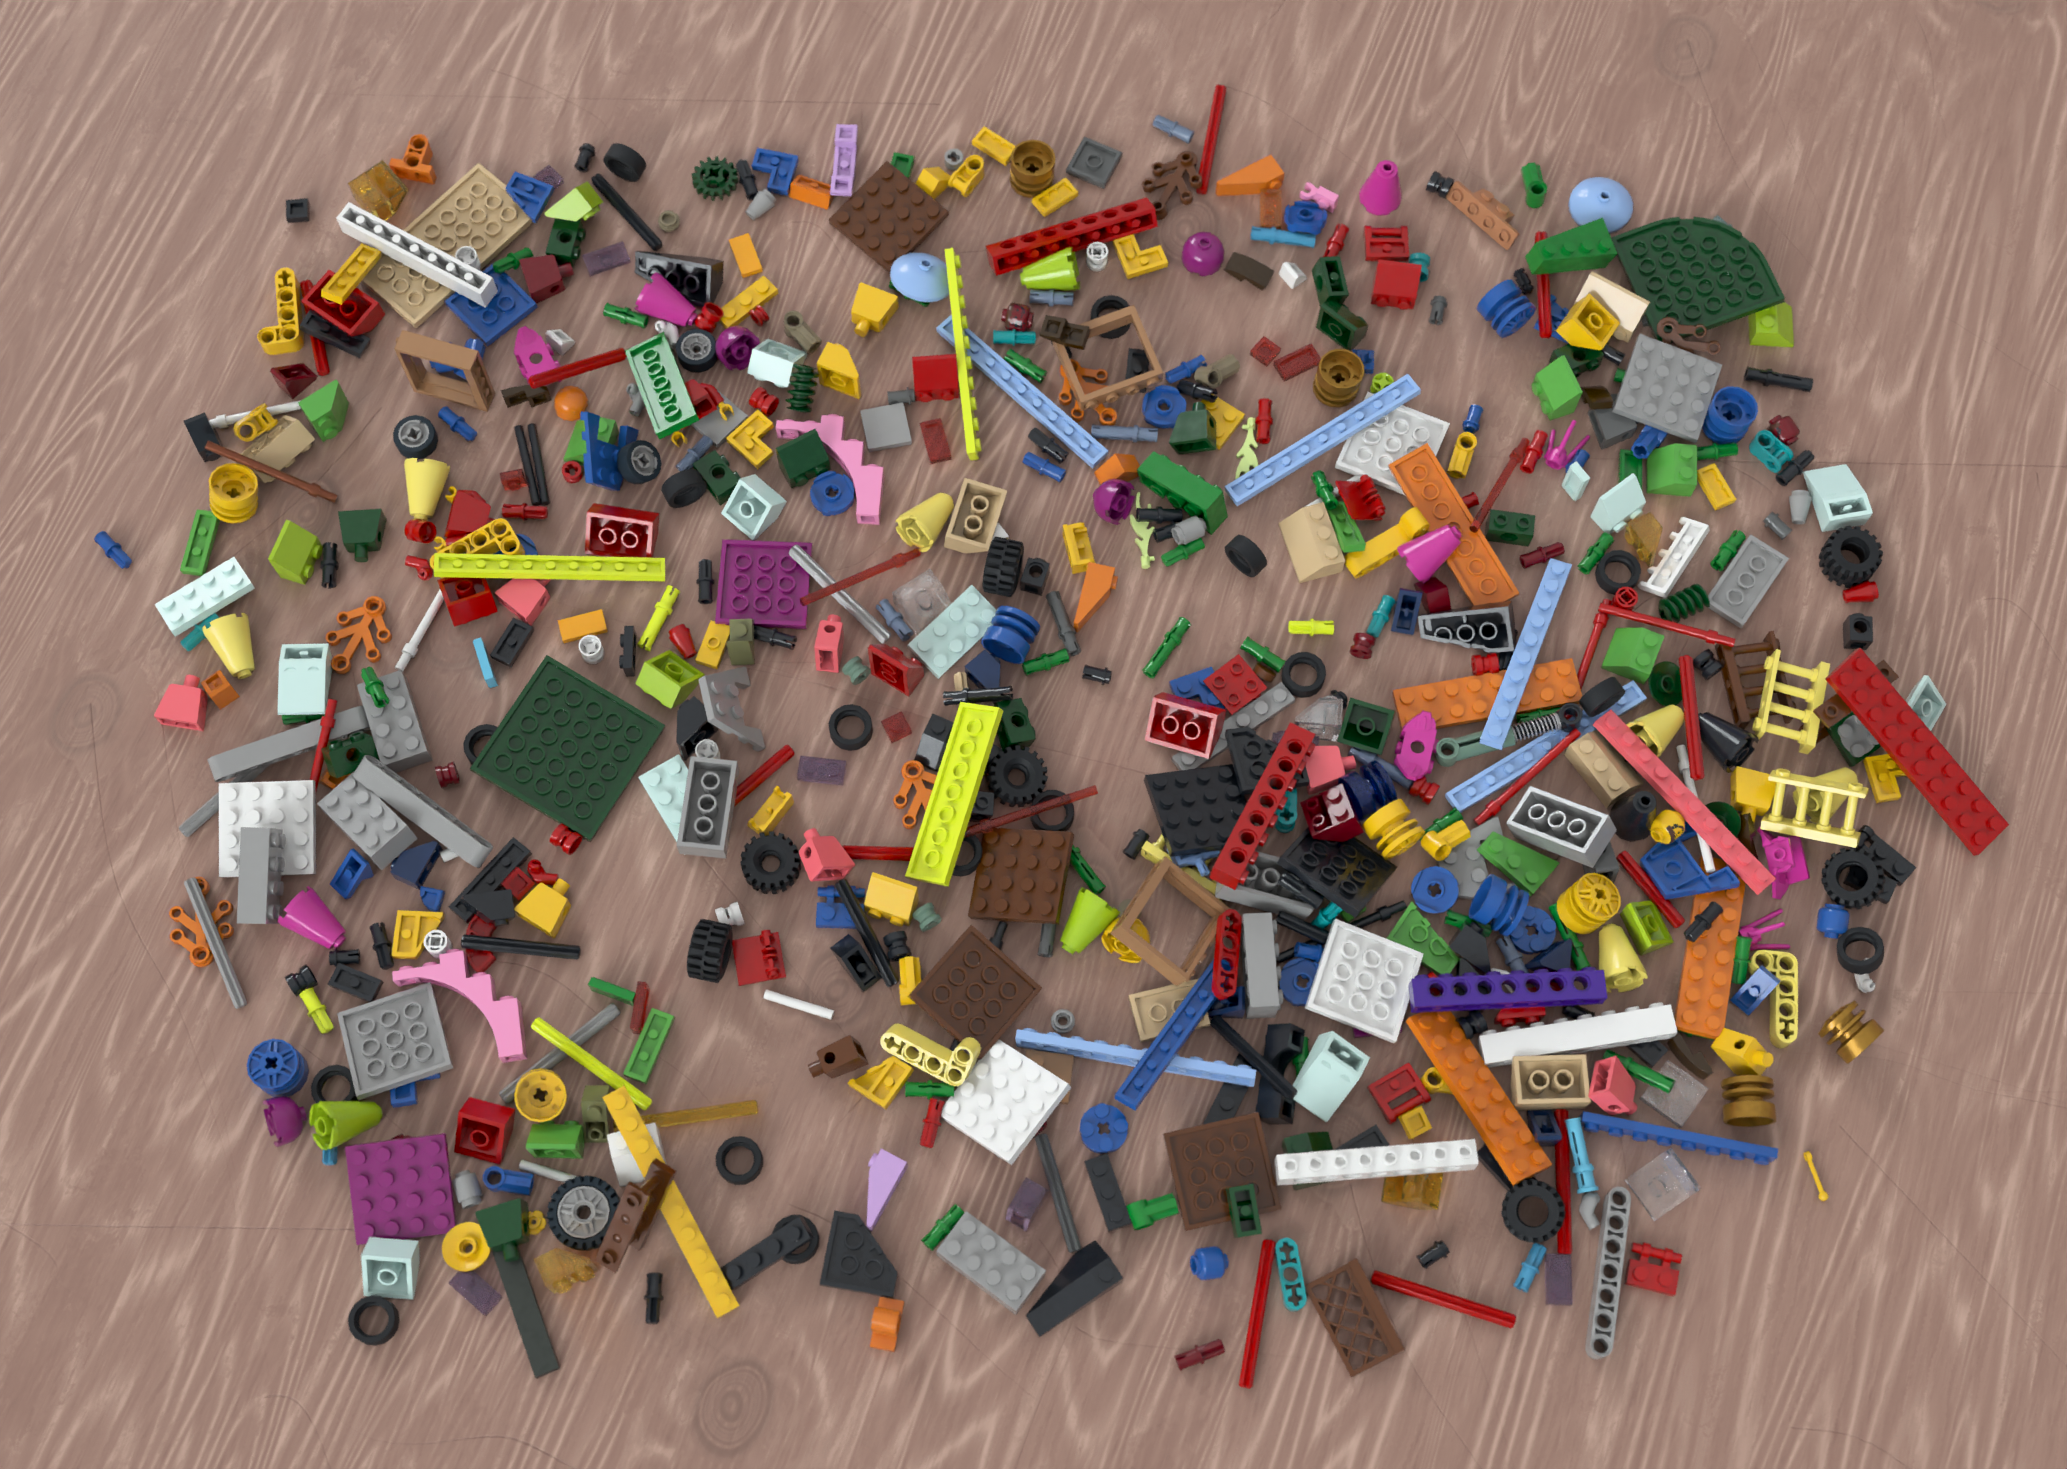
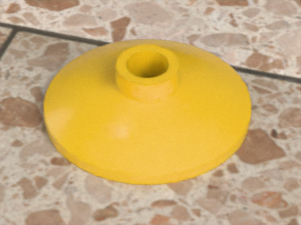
M464 1222L454 1226L446 1234L442 1243V1255L445 1262L451 1268L461 1272L479 1268L485 1263L491 1252L480 1225L474 1222ZM472 1245V1251L465 1253L466 1247Z

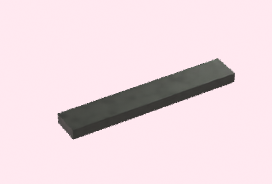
M519 1247L520 1258L511 1262H505L503 1250L499 1252L492 1250L535 1378L537 1379L560 1369Z

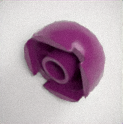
M1210 232L1195 233L1184 243L1181 257L1183 265L1189 272L1199 273V276L1212 275L1221 268L1225 254L1224 247L1220 239Z
M732 326L725 329L719 335L715 350L720 362L729 370L733 371L735 368L743 370L749 366L752 350L760 344V341L746 327Z
M1109 479L1103 482L1093 494L1095 512L1108 523L1120 524L1118 521L1121 518L1125 520L1132 510L1135 496L1131 495V489L1134 490V486L1127 481L1119 479Z
M285 1096L273 1097L263 1101L264 1105H268V1108L264 1109V1116L270 1136L276 1134L278 1141L273 1142L276 1147L291 1143L301 1135L303 1121L307 1120L303 1106L298 1107L293 1099Z

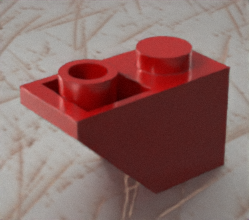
M1536 987L1527 988V990L1536 992ZM1545 1007L1501 1009L1494 1019V1025L1501 1024L1502 1027H1512L1518 1022H1525L1526 1025L1540 1022L1546 1015Z

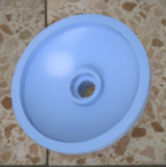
M1593 177L1580 182L1573 189L1569 198V211L1573 220L1579 226L1603 218L1610 234L1619 231L1629 222L1633 212V201L1626 188L1617 181L1605 177Z
M909 253L894 261L890 271V278L895 288L906 297L921 302H935L949 295L947 267L941 259L926 253Z

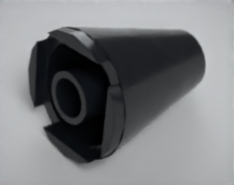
M1709 712L1698 714L1701 741L1724 771L1727 773L1733 772L1730 768L1733 766L1740 767L1753 753L1755 748L1752 747L1754 741L1758 743V737Z
M1640 791L1618 800L1613 805L1609 816L1617 829L1615 834L1629 842L1644 840L1651 834L1650 829L1656 818V799L1653 794L1648 791Z

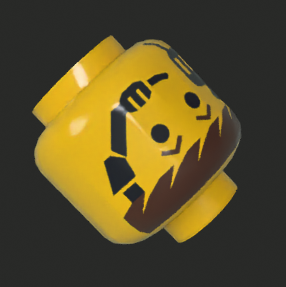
M1672 810L1660 812L1654 819L1650 829L1652 838L1663 844L1673 843L1685 831L1683 816L1679 812Z

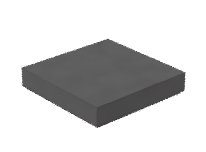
M1084 137L1066 168V173L1104 189L1122 157V152Z

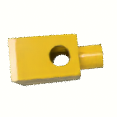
M860 282L851 310L852 322L857 324L854 332L861 337H866L869 329L881 332L899 308L898 296Z
M1737 766L1730 776L1731 806L1737 811H1741L1742 814L1750 813L1753 824H1755L1756 815L1764 816L1769 810L1775 794L1776 782L1768 780L1770 774Z
M560 878L552 888L544 883H539L514 908V911L518 917L555 939L571 908L569 900L564 897L570 885Z
M1723 1028L1719 1037L1711 1045L1712 1049L1736 1075L1761 1076L1765 1069L1773 1063V1055L1767 1052L1754 1037L1727 1028Z

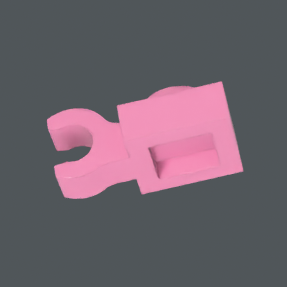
M1307 182L1305 190L1309 191V193L1301 191L1300 199L1304 201L1314 200L1315 203L1319 204L1318 207L1323 210L1324 208L1333 213L1337 207L1339 195L1321 186L1318 189L1313 184Z

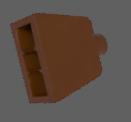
M848 1035L818 1050L819 1060L808 1064V1068L813 1078L824 1073L830 1078H836L868 1065V1061L860 1042L851 1035Z

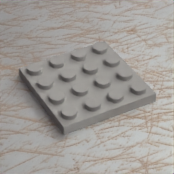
M1639 334L1612 412L1696 443L1722 364Z
M431 982L337 1013L358 1100L453 1068Z

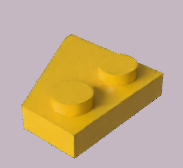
M397 910L391 956L395 959L417 960L425 948V936L428 932L438 929L444 920V913Z
M891 1056L884 1060L881 1065L868 1069L867 1073L861 1077L849 1080L847 1084L886 1110L914 1070L895 1056Z

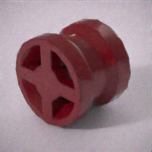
M1355 633L1353 637L1354 645L1350 648V654L1360 659H1370L1373 653L1371 648L1375 645L1376 639L1366 633Z
M454 761L444 767H435L441 788H446L451 783L455 785L460 783Z

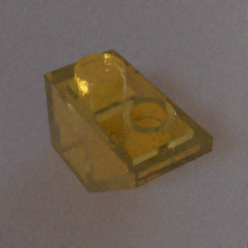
M1651 512L1627 522L1625 532L1626 541L1628 544L1633 545L1640 560L1645 561L1648 567L1654 564L1663 527Z

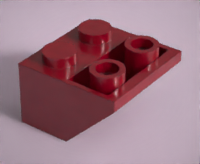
M1343 783L1300 802L1313 839L1344 842L1364 833L1353 801Z

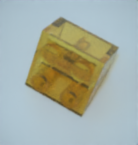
M383 160L348 183L353 197L362 208L384 221L396 214L408 192V188Z
M1443 1172L1385 1177L1381 1202L1418 1210H1438Z
M555 1248L533 1259L545 1286L554 1294L557 1292L562 1294L572 1289V1284L580 1280L581 1282H586L595 1276V1272L599 1271L598 1266L590 1258L559 1248Z

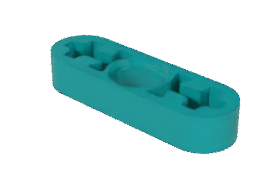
M1282 1238L1275 1247L1279 1281L1285 1307L1295 1312L1305 1306L1307 1301L1297 1244L1291 1238ZM1284 1243L1289 1248L1292 1247L1293 1251H1290L1289 1259L1290 1261L1295 1259V1263L1281 1264V1261H1286L1285 1253L1279 1250L1283 1247ZM1286 1268L1296 1270L1297 1279L1295 1281H1287L1284 1278L1283 1272ZM1299 1284L1300 1288L1296 1287L1295 1293L1302 1300L1298 1302V1306H1294L1293 1302L1288 1301L1292 1296L1291 1288L1286 1290L1285 1286L1292 1287Z

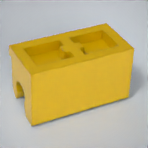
M1083 522L1070 525L1065 524L1062 528V536L1072 574L1086 572L1088 563H1095L1087 528Z
M776 786L773 789V793L754 817L750 818L747 826L758 834L764 832L765 836L769 835V831L774 830L794 804L792 794L789 792L783 793L780 787Z

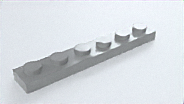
M1280 682L1224 721L1222 733L1209 759L1180 751L1172 757V762L1179 771L1202 767L1228 749L1225 737L1227 729L1250 727L1255 730L1293 704L1295 698L1284 684Z

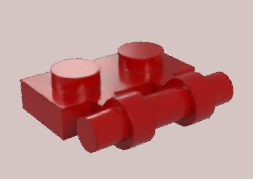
M1632 1242L1631 1252L1638 1253L1639 1260H1628L1624 1284L1675 1296L1679 1270L1671 1269L1670 1263L1680 1264L1682 1254L1675 1253L1673 1249L1664 1248L1663 1250L1651 1247V1244L1645 1242L1642 1244ZM1649 1256L1661 1259V1265L1648 1263Z

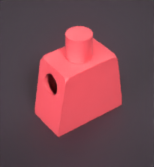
M512 579L498 589L495 595L503 606L524 623L532 626L550 600V595L545 586L552 579Z
M831 614L827 617V620H821L819 623L814 646L817 671L839 673L844 631L843 623H841V618L838 615Z
M186 675L183 685L170 684L154 714V717L160 724L204 731L208 697L202 689L197 688L200 681L199 677Z
M1315 746L1310 757L1306 755L1303 760L1307 762L1305 767L1310 781L1308 786H1306L1308 795L1343 783L1345 771L1356 769L1354 756L1341 757L1338 746Z
M811 828L804 833L807 842L799 850V855L810 881L844 879L855 866V863L834 836H820L815 828Z
M1613 1056L1595 1061L1588 1097L1609 1115L1620 1113L1632 1115L1635 1113L1637 1105L1633 1099L1636 1085L1618 1057Z

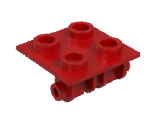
M1363 475L1360 477V482L1335 481L1338 492L1343 498L1347 512L1352 519L1382 520L1381 516L1385 514L1384 510L1386 507L1380 498V494H1377L1378 490L1375 488L1372 477Z
M1239 654L1203 680L1205 685L1231 715L1251 700L1259 698L1261 693L1268 688Z
M771 930L761 931L762 935L732 940L739 986L786 977L779 932L771 933Z

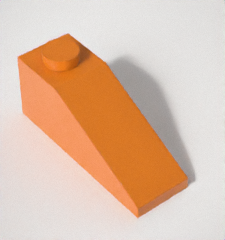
M1270 154L1217 181L1215 193L1217 196L1265 194L1269 191H1276L1283 185L1284 172Z
M1092 562L1088 563L1074 620L1076 632H1079L1110 597L1111 589L1116 590L1118 576H1115V567Z

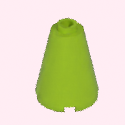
M1067 247L1023 267V272L1020 273L1022 286L1026 285L1027 289L1080 290V281H1076L1079 269L1075 252H1072L1073 248Z
M1081 887L1060 939L1064 943L1062 948L1072 955L1075 951L1080 954L1113 920L1118 918L1121 912L1114 907H1110L1106 901L1091 891Z
M319 1101L311 1107L309 1123L310 1126H315L316 1133L312 1134L318 1147L322 1150H328L377 1126L382 1119L383 1113L381 1107L374 1101Z

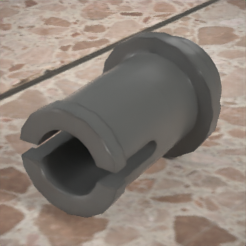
M1434 296L1430 303L1432 309L1429 323L1435 325L1437 320V325H1441L1443 323L1444 310L1448 303L1445 297Z
M907 387V390L887 391L889 405L902 402L911 405V402H915L914 389H909V387Z
M1771 512L1763 520L1765 527H1769L1783 540L1792 532V529L1778 517V513Z

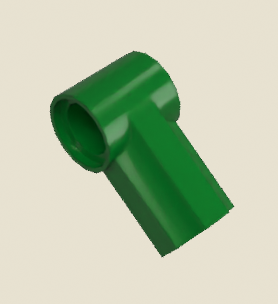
M1535 162L1528 163L1521 168L1526 192L1525 202L1531 208H1540L1545 201L1547 185L1543 181L1540 165H1537Z
M1173 1193L1148 1201L1147 1199L1139 1200L1126 1206L1134 1230L1147 1228L1155 1224L1156 1221L1179 1214Z

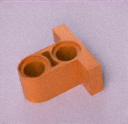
M417 134L411 137L403 160L395 158L390 160L389 167L394 177L435 184L437 178L433 167L429 165L433 152L425 135Z
M885 1297L879 1298L878 1307L875 1306L872 1317L870 1348L895 1352L904 1301Z

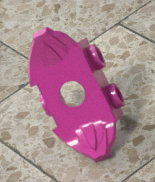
M527 326L518 329L514 355L519 369L527 381L532 375L561 367L558 360L553 361L551 357L554 355L549 343H544L541 335H538L536 331L529 329ZM540 354L543 359L540 363L534 364L530 361L531 356Z
M1423 710L1403 726L1399 737L1402 741H1397L1394 753L1397 755L1393 765H1396L1407 779L1416 781L1423 776L1425 777L1427 773L1431 774L1434 761L1430 760L1432 752L1436 753V746L1439 742L1438 739H1435L1437 729L1432 712ZM1413 742L1422 743L1424 751L1421 753L1413 752L1411 744Z
M1759 827L1757 831L1762 838V847L1765 849L1769 872L1776 878L1772 883V898L1781 900L1789 885L1810 879L1801 837L1792 835L1789 837L1778 836L1776 838L1769 831L1762 830Z

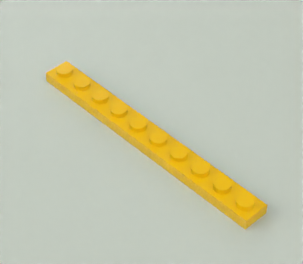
M624 1085L602 1098L645 1178L653 1160L657 1158L663 1163L665 1162ZM673 1179L660 1209L716 1317L719 1318L738 1307L739 1304Z

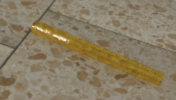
M756 1100L642 1115L641 1118L645 1125L656 1123L659 1128L757 1114L758 1103ZM613 1121L614 1132H619L615 1121Z

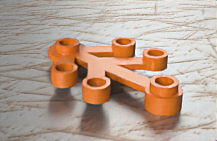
M1070 359L1084 394L1107 387L1106 385H1100L1107 381L1108 374L1106 370L1082 368L1076 360ZM1061 365L1060 374L1064 378L1062 391L1059 393L1058 401L1061 405L1067 406L1072 400L1071 386ZM1100 374H1102V375H1104L1105 377H1104V378H1098L1097 376L1100 375ZM1082 377L1094 378L1098 384L1085 382ZM1063 396H1067L1069 399L1063 400L1061 398ZM1075 401V406L1071 410V419L1075 422H1080L1084 418V410L1081 411L1077 401ZM1099 404L1095 410L1099 414L1100 424L1114 426L1117 421L1116 411L1112 408H1105L1103 404ZM1079 412L1081 415L1075 416L1074 413ZM1105 418H1111L1112 420H1111V421H1105L1104 419H1105Z
M377 596L368 597L362 607L338 613L336 617L337 622L340 626L346 628L338 631H329L325 636L326 641L331 646H337L341 639L350 636L352 638L343 654L335 655L331 660V666L336 673L345 674L351 669L350 660L362 639L367 650V659L372 663H376L381 659V653L375 647L369 626L374 619L378 629L376 634L378 640L384 644L391 641L392 634L386 628L382 616L386 611V604L382 598ZM373 606H379L376 610H371ZM342 617H348L346 621L341 622ZM363 617L360 623L349 626L353 619ZM388 633L386 638H381V635ZM332 636H337L334 641H330ZM376 652L377 655L371 658V653ZM340 664H346L344 668L339 669Z
M910 760L903 765L901 773L904 781L899 793L893 799L896 808H905L908 803L907 795L912 785H914L917 792L908 813L902 818L903 826L906 829H913L916 826V816L921 805H923L926 812L932 790L925 788L923 781L934 784L937 775L924 771V766L916 760ZM914 769L917 771V774L910 775L909 771ZM899 798L905 800L903 804H898L896 801ZM911 818L914 820V822L912 824H906L905 820Z
M194 877L197 879L199 886L204 885L202 894L205 898V895L210 890L209 883L203 877ZM221 900L211 914L215 924L223 916L232 913L233 905L228 900ZM228 904V909L222 911V906ZM180 906L172 907L169 911L170 918L175 922L182 923L196 935V944L186 938V934L181 929L171 931V941L175 944H180L190 952L189 958L193 965L196 967L208 966L213 961L214 956L196 912L195 922L186 915V912ZM176 911H181L179 917H174ZM224 922L218 926L217 930L221 940L233 935L234 928L229 923ZM225 927H229V931L223 934L222 930ZM181 933V938L175 940V935ZM206 953V957L200 960V954Z

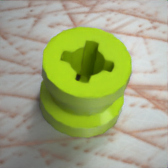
M1387 373L1376 374L1372 380L1370 393L1376 394L1394 383L1392 376Z

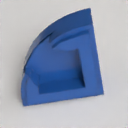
M421 886L420 896L425 907L431 912H440L445 896L444 890Z

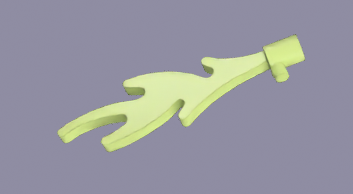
M1248 418L1247 425H1242V429H1247L1248 434L1242 448L1236 454V458L1244 457L1238 465L1235 480L1240 477L1241 473L1249 472V467L1255 468L1258 466L1257 457L1250 448V446H1253L1255 449L1258 447L1253 435L1256 427L1255 418Z
M1140 492L1136 496V509L1141 508L1139 501ZM1131 514V526L1135 533L1143 539L1142 541L1138 538L1135 539V543L1139 546L1142 553L1141 567L1148 569L1150 568V561H1154V556L1147 554L1148 543L1154 527L1152 526L1148 530L1149 522H1137Z

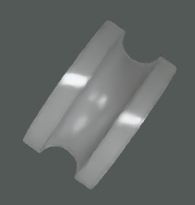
M950 149L945 153V166L949 170L955 171L964 163L963 153L960 150ZM952 157H956V162H952Z

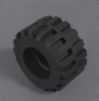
M1846 526L1844 529L1841 527L1828 538L1819 554V559H1821L1819 566L1824 568L1822 573L1824 576H1829L1828 580L1830 582L1834 580L1837 582V586L1841 587L1842 584H1845V588H1851L1852 585L1856 586L1869 580L1879 568L1882 562L1881 557L1883 556V551L1879 550L1881 544L1880 542L1876 543L1877 537L1869 535L1870 531L1867 529L1862 531L1860 530L1861 527L1855 526L1854 529L1851 526ZM1841 550H1848L1856 554L1860 564L1847 561L1842 556Z
M995 536L990 544L982 582L984 592L1012 597L1016 591L1024 555L1023 542Z
M1850 847L1848 850L1845 848L1840 849L1839 853L1836 854L1834 852L1831 855L1832 858L1830 860L1827 859L1824 863L1826 866L1822 868V884L1828 896L1836 904L1845 906L1847 909H1862L1863 906L1868 907L1872 905L1871 902L1877 901L1880 898L1879 894L1883 893V886L1885 884L1883 868L1872 853L1866 852L1865 849L1860 848L1858 850L1854 847ZM1860 866L1865 869L1868 880L1863 888L1857 891H1847L1841 887L1839 877L1841 872L1847 867Z
M701 919L692 934L687 956V973L690 978L719 983L723 978L732 948L733 931L730 924Z
M1525 1180L1512 1186L1506 1193L1502 1202L1501 1214L1505 1226L1512 1235L1522 1241L1540 1243L1549 1240L1558 1233L1563 1225L1565 1206L1559 1193L1549 1184L1538 1180ZM1527 1197H1539L1546 1203L1548 1217L1543 1224L1529 1226L1520 1219L1518 1213L1519 1205Z

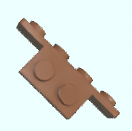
M1459 181L1453 183L1446 195V199L1504 249H1510L1519 236V232L1508 224L1514 217L1505 204L1500 203L1490 191L1484 188L1472 193Z

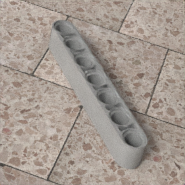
M357 706L334 715V719H336L334 729L331 728L328 743L334 740L349 738L351 734L370 730L363 706ZM321 719L208 758L207 761L215 782H221L317 749L322 728L320 726Z
M364 756L353 773V777L463 860L477 868L482 866L493 849L491 843L372 756Z
M1624 1187L1613 1188L1605 1195L1585 1344L1587 1355L1594 1360H1600L1608 1356L1613 1349L1631 1205V1195ZM1613 1194H1617L1622 1198V1205H1617L1613 1202ZM1610 1218H1614L1619 1222V1229H1613L1610 1226ZM1607 1242L1615 1245L1616 1254L1608 1252L1606 1248ZM1604 1267L1612 1269L1613 1278H1607L1604 1275ZM1601 1291L1609 1294L1610 1303H1605L1601 1300ZM1598 1316H1602L1607 1320L1606 1328L1598 1325ZM1594 1341H1600L1604 1345L1603 1353H1598L1594 1349Z

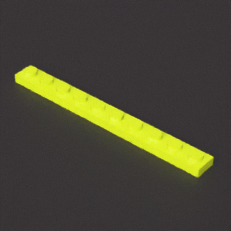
M953 248L945 249L966 450L970 461L979 459L978 452L982 451L980 438L976 436V431H979L978 418H974L977 402L976 398L972 397L971 391L975 389L973 376L970 377L969 369H973L971 356L967 355V349H970L969 336H965L968 321L966 315L963 316L962 310L966 308L964 295H961L960 289L964 288L962 275L958 274V269L961 268V259L959 255L955 254Z
M435 553L434 577L665 581V558Z

